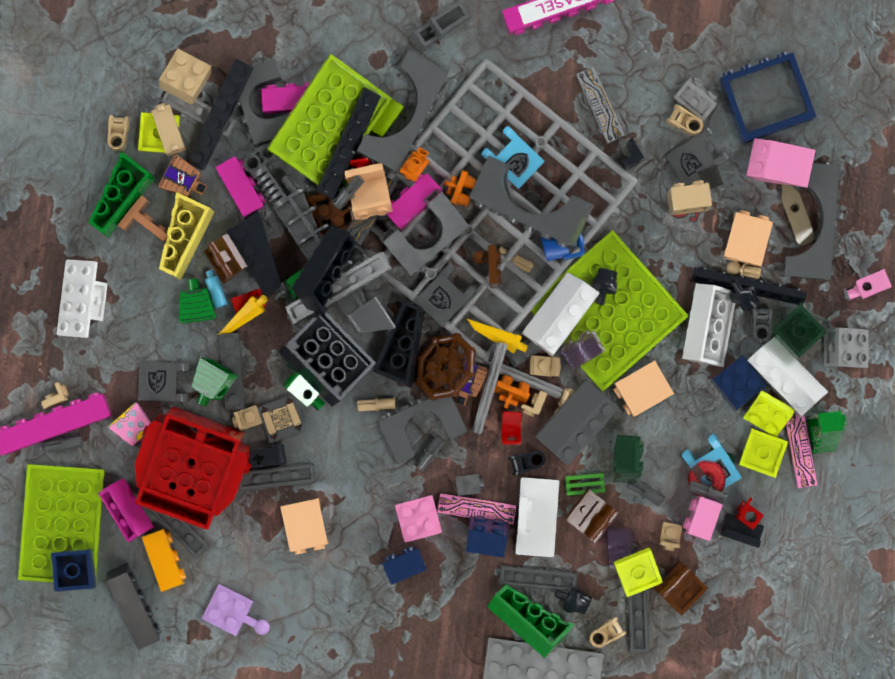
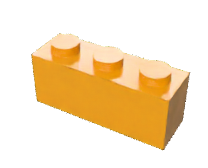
M166 529L143 536L142 539L160 591L162 592L184 584L186 575L183 568H179L177 561H180L177 550L172 548L173 538L170 531L167 532Z

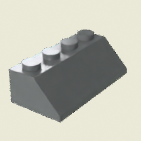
M585 379L538 431L535 437L568 466L619 408Z

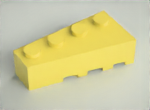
M176 192V200L171 213L172 218L170 227H168L166 244H164L159 269L181 280L215 212L211 208Z

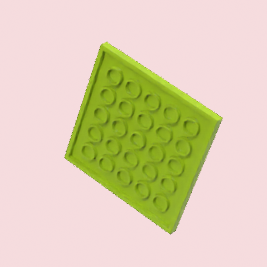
M613 230L558 277L531 310L535 316L567 272L591 287L598 268L618 272L615 295L606 294L604 305L596 304L597 296L561 344L565 351L602 392L688 317V314Z

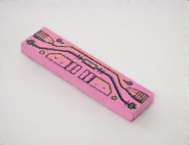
M794 413L786 424L797 488L817 485L805 417L799 418Z
M440 494L437 513L469 518L479 515L484 516L486 519L494 520L499 518L509 522V524H514L516 505Z

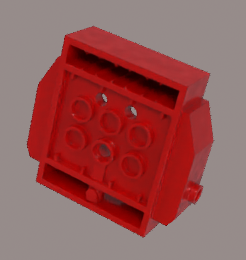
M175 406L166 415L160 414L148 426H145L142 433L144 439L135 461L136 484L140 488L135 504L208 530L212 525L214 517L218 516L234 500L244 474L248 475L251 467V464L248 463L250 459V446L242 443L246 432ZM207 432H208V433H210V434H213V436L210 437V436H208V435H206V434H207ZM190 458L194 459L195 464H189L188 460ZM170 482H174L176 488H171ZM188 489H193L195 493L190 495Z

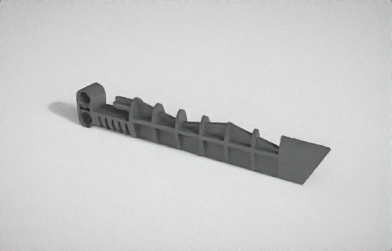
M264 144L245 158L244 166L252 177L258 180L257 184L262 186L261 190L266 192L265 196L270 198L269 202H273L274 210L309 261L314 250L323 239L321 233L329 226L325 224L320 228L317 227L312 212L316 210V206L309 207L304 194V188L298 186L290 173L281 179L290 195H287L269 168L279 158L274 154L272 157L267 158L266 152L269 144ZM257 159L258 166L252 169L250 163L252 160ZM348 260L347 265L342 266L341 274L353 268L352 260ZM361 287L336 301L356 333L396 328L376 297L366 302Z

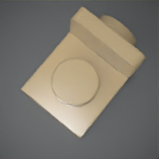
M531 356L530 375L559 376L561 370L560 357Z
M59 382L54 383L58 394L51 393L45 396V400L41 401L44 409L48 410L68 401L67 396L69 393L65 385H61Z
M540 391L539 394L535 393L531 402L534 407L531 408L522 404L521 409H524L523 413L534 417L535 414L539 415L548 393Z
M257 405L234 412L235 417H232L235 428L239 427L240 431L262 424Z
M663 522L659 545H663L664 550L674 551L675 548H680L679 543L683 525Z

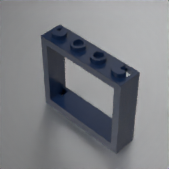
M787 51L776 55L777 58L772 60L769 58L762 59L755 66L751 64L741 67V71L735 73L733 70L725 72L723 77L720 78L719 81L742 144L754 141V138L759 139L814 120L817 117L793 52L790 54ZM789 61L807 112L747 133L729 82Z

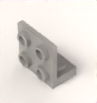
M851 328L824 329V367L868 368V330Z

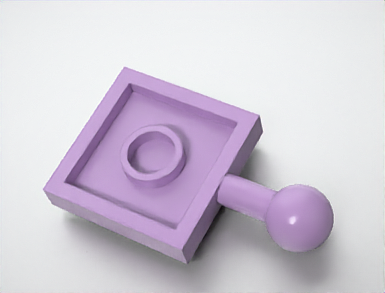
M221 584L218 585L202 617L203 620L237 636L243 622L254 627L255 632L259 635L267 634L270 629V625L266 620L257 621L247 616L254 603L253 600Z

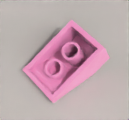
M754 138L746 176L755 181L807 188L816 150Z

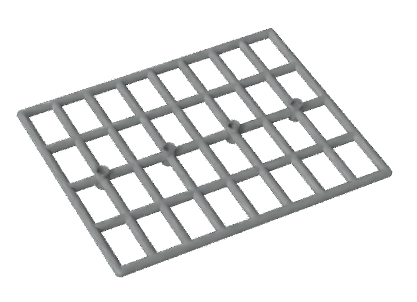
M483 59L426 127L421 136L413 143L415 145L413 151L416 152L433 133L462 157L454 169L448 173L427 156L426 159L430 160L428 167L441 176L444 181L450 182L452 176L457 177L468 163L481 172L484 165L474 158V155L486 141L500 152L506 147L492 136L494 131L506 119L535 143L532 150L537 154L540 150H544L572 173L560 190L537 171L532 174L531 177L554 195L542 211L538 210L511 188L512 183L508 180V187L512 198L532 214H548L560 201L564 204L568 202L570 198L565 194L578 179L609 203L597 220L589 215L586 222L591 227L583 235L586 245L636 185L637 179L489 59ZM486 68L517 92L505 108L473 84ZM468 89L499 114L486 130L455 106ZM523 97L554 122L543 136L539 137L510 114ZM450 111L480 135V138L468 152L437 128ZM559 127L590 151V154L578 168L547 144ZM409 154L406 155L404 161H407L410 157ZM596 157L628 181L615 198L584 173ZM399 171L395 175L391 172L386 175V177L392 180L397 177L409 188L415 184L414 181L406 179L404 174ZM444 181L439 185L443 193L448 188L443 185ZM464 187L462 193L470 196L471 191ZM485 205L484 208L479 207L481 210L468 224L469 227L466 229V232L458 237L450 247L441 250L444 255L433 268H428L425 264L422 266L421 272L426 276L413 292L391 273L386 272L381 276L422 308L415 299L430 282H433L438 277L439 271L451 258L479 281L481 285L477 288L478 292L443 327L451 334L460 333L462 338L471 347L476 349V354L484 361H489L494 356L497 343L494 342L489 350L485 352L457 329L456 325L470 311L486 325L513 333L573 259H563L560 264L556 260L547 262L544 251L529 239L534 232L526 229L524 233H521L502 216L490 212L491 208ZM428 207L400 232L404 238L408 236L413 228L429 241L434 238L435 235L419 223L428 212ZM486 215L490 216L518 239L505 256L501 253V264H497V269L502 271L506 266L536 291L524 308L499 288L490 289L489 275L487 277L483 276L455 253L467 238L473 239L488 251V245L491 244L474 231ZM350 218L349 221L347 222V225H348V226H350V224H351V222H352V221H351V218ZM375 223L373 224L371 231L380 237L385 233ZM577 243L575 244V247H573V249L569 252V254L580 252L579 247H577ZM357 245L354 246L353 250L355 248H358L363 253V261H366L367 259L371 258ZM523 245L555 269L542 286L510 261ZM388 249L383 252L387 260L392 255ZM486 289L490 290L518 313L505 330L474 305Z

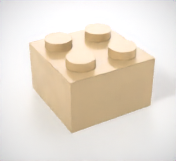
M177 49L159 79V88L193 106L211 76V66Z
M694 181L688 186H685L684 183L673 184V187L667 192L670 216L708 211L712 206L709 183H704V181Z

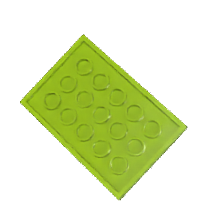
M329 54L267 147V150L318 185L362 88H367L381 96L364 135L370 133L392 98L338 58Z
M27 464L18 580L53 583L51 553L93 549L95 577L97 579L103 504L98 493L104 489L105 470Z

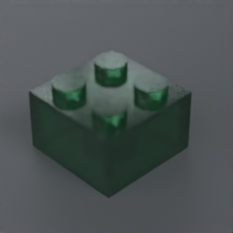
M799 304L771 330V333L798 359L827 331L802 304Z
M617 435L614 443L613 482L636 483L638 477L641 478L643 461H640L644 450V442H640V436Z

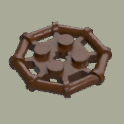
M319 193L307 195L306 199L309 207L311 205L316 206V210L312 212L318 228L324 225V221L330 219V224L333 227L347 231L349 226L346 223V215L350 213L351 221L354 219L350 200L345 204L347 208L341 211L333 205V200L331 199L328 205L318 206L316 201L329 199ZM329 228L324 230L321 234L324 236V234L328 231Z
M460 333L441 337L434 336L420 356H417L416 386H420L429 396V399L433 401L440 398L458 397L459 392L475 376L474 355L476 354V349L471 347L462 338ZM452 343L451 347L448 348L443 347L442 344ZM459 346L464 350V353L460 354L457 351ZM436 348V353L431 357V359H427ZM465 360H467L466 370L463 367V363H465ZM425 363H426V364H427V365H426V370L428 371V374L424 376ZM449 363L447 365L449 367L448 370H443L444 366ZM431 380L435 383L434 389L427 384ZM445 385L450 386L448 390H442V387H445Z

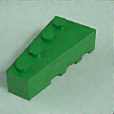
M122 151L116 166H114L111 172L112 175L109 182L104 187L102 197L98 200L88 222L107 238L111 236L127 212L155 180L147 170Z
M834 411L807 416L812 454L835 451L844 433V426H847L845 414L842 415V411Z
M505 585L494 595L487 607L545 659L567 637L575 625L571 622H564L560 619L559 615L547 612L542 609V605L527 600L528 597Z

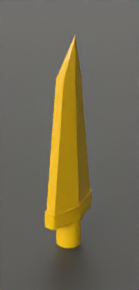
M262 295L259 299H256L252 296L219 334L232 333L259 314H262L265 311L262 305L268 301L267 297Z
M467 319L475 331L495 343L503 342L507 344V350L514 354L516 349L526 352L528 345L520 342L522 336Z

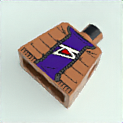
M176 154L158 185L162 190L174 194L178 192L190 198L193 191L203 195L207 189V185L199 181L202 174Z
M465 361V363H463V367L465 368V370H466V361ZM474 364V378H471L459 392V396L455 398L454 403L465 406L468 395L476 397L490 369Z

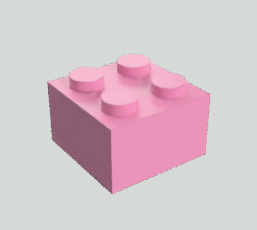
M432 495L395 505L405 543L442 533Z
M701 496L692 499L689 510H691L690 517L685 518L682 527L685 529L684 533L710 541L723 504Z

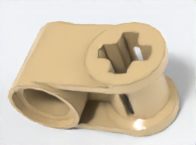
M677 104L674 105V111L671 116L665 120L672 127L692 137L699 134L703 128V122L699 117ZM695 122L699 125V129L693 131L689 128V124Z
M109 116L107 141L111 150L116 153L123 152L127 147L130 127L129 116L125 118ZM121 139L122 143L120 146L114 147L113 141Z
M616 616L608 620L600 627L591 631L588 635L589 643L594 647L600 648L624 636L626 631L622 630L617 621L618 617ZM596 633L602 635V642L599 644L593 642V636Z

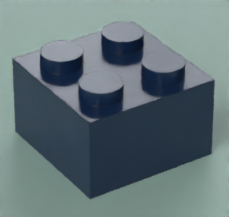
M744 356L739 357L710 380L733 410L740 408L767 386Z
M479 515L470 517L466 552L504 558L509 522L499 518L494 520L486 519L484 516Z
M411 546L402 550V555L396 556L394 553L384 558L385 562L382 565L391 585L427 570L419 548L414 549Z
M93 549L51 553L54 592L96 588Z

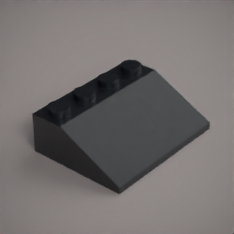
M327 312L325 315L316 313L278 351L331 407L340 402L376 364Z

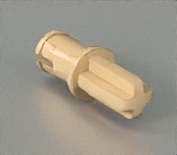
M502 246L499 249L504 256L509 251ZM516 253L510 261L524 272L529 273L533 263L518 256L519 253Z
M375 397V399L358 400L357 409L358 411L376 410V412L378 410L396 409L395 397L380 399Z

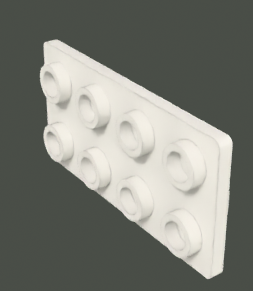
M66 260L57 335L88 338L90 320L103 321L108 283L95 281L97 262Z
M521 478L516 539L517 555L554 557L559 493L558 480Z

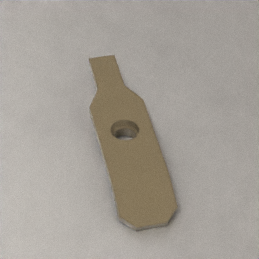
M780 184L782 188L781 201L796 243L802 246L811 243L815 235L800 193L791 185ZM791 205L797 206L796 212L791 211Z

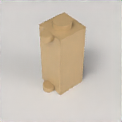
M165 103L155 106V109L151 110L167 156L185 151L186 148L171 106Z

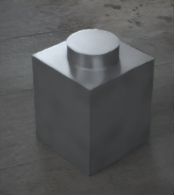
M479 474L456 477L458 496L481 493L480 489H484L483 477L479 478Z

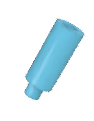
M213 270L205 272L207 275L205 282L214 308L218 309L228 305L219 277L214 275Z

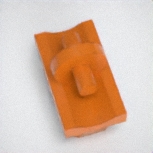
M419 147L416 152L413 151L399 172L404 174L406 179L416 181L430 162V160L426 159L429 152Z
M463 170L457 185L456 181L458 178L452 176L450 182L444 181L443 184L448 187L447 195L451 196L453 190H455L451 199V203L455 207L457 205L468 207L471 198L462 192L464 187L473 190L477 181L472 176H469L468 172Z
M504 375L497 382L494 393L500 395L499 400L506 402L504 405L506 409L509 404L517 406L518 403L526 405L530 396V385L520 382L518 388L511 386L513 378L508 375Z

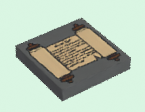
M294 395L257 407L270 444L307 431Z

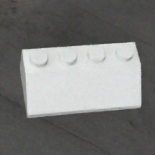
M567 272L521 334L553 356L599 295V292Z
M696 283L682 359L724 367L735 303H732L729 297L730 292H732L731 290L715 285Z
M775 337L748 359V363L760 378L786 405L795 409L794 413L799 418L804 416L828 393Z

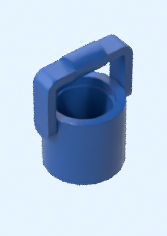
M580 234L576 242L580 252L569 254L568 247L565 248L556 244L557 239L553 237L550 240L544 237L541 238L547 262L561 258L570 260L584 255L583 246H585L582 234Z

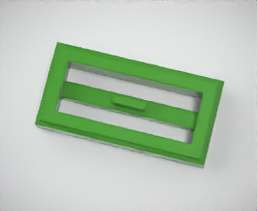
M604 473L565 476L567 496L584 494L586 491L570 492L572 487L601 485V489H592L591 491L593 493L605 492ZM600 477V481L570 484L569 481Z

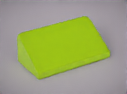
M391 99L371 131L379 137H384L404 110V106Z

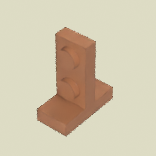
M141 195L118 226L126 232L136 220L166 243V233L168 230L160 224L155 226L152 223L153 219L145 212L141 215V212L149 203Z

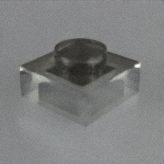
M716 165L698 172L701 181L709 183L710 189L723 184Z

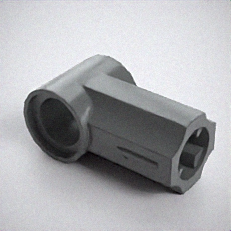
M526 339L522 342L528 345L526 352L516 349L513 354L506 349L505 354L514 368L543 349L531 340Z

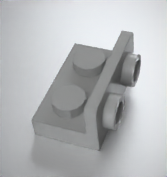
M690 77L674 98L704 121L720 100L714 91H708L703 87L704 84L699 79Z

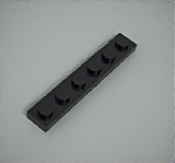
M235 59L186 160L187 163L205 171L254 69L250 65Z
M362 88L315 192L334 200L345 176L344 171H347L350 165L349 161L353 159L381 98L380 95L367 88Z
M694 267L691 274L690 282L715 285L731 291L735 290L731 286L730 281L737 279L742 288L753 286L756 296L800 306L803 305L807 296V292L799 288H786L777 283L768 284L759 279L750 280L741 275H727L723 271L713 272L704 267Z

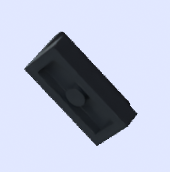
M633 138L629 139L626 144L632 156L625 159L621 165L626 171L640 164L644 159Z
M727 514L721 536L759 548L764 526L757 524L754 530H751L736 519L734 515Z

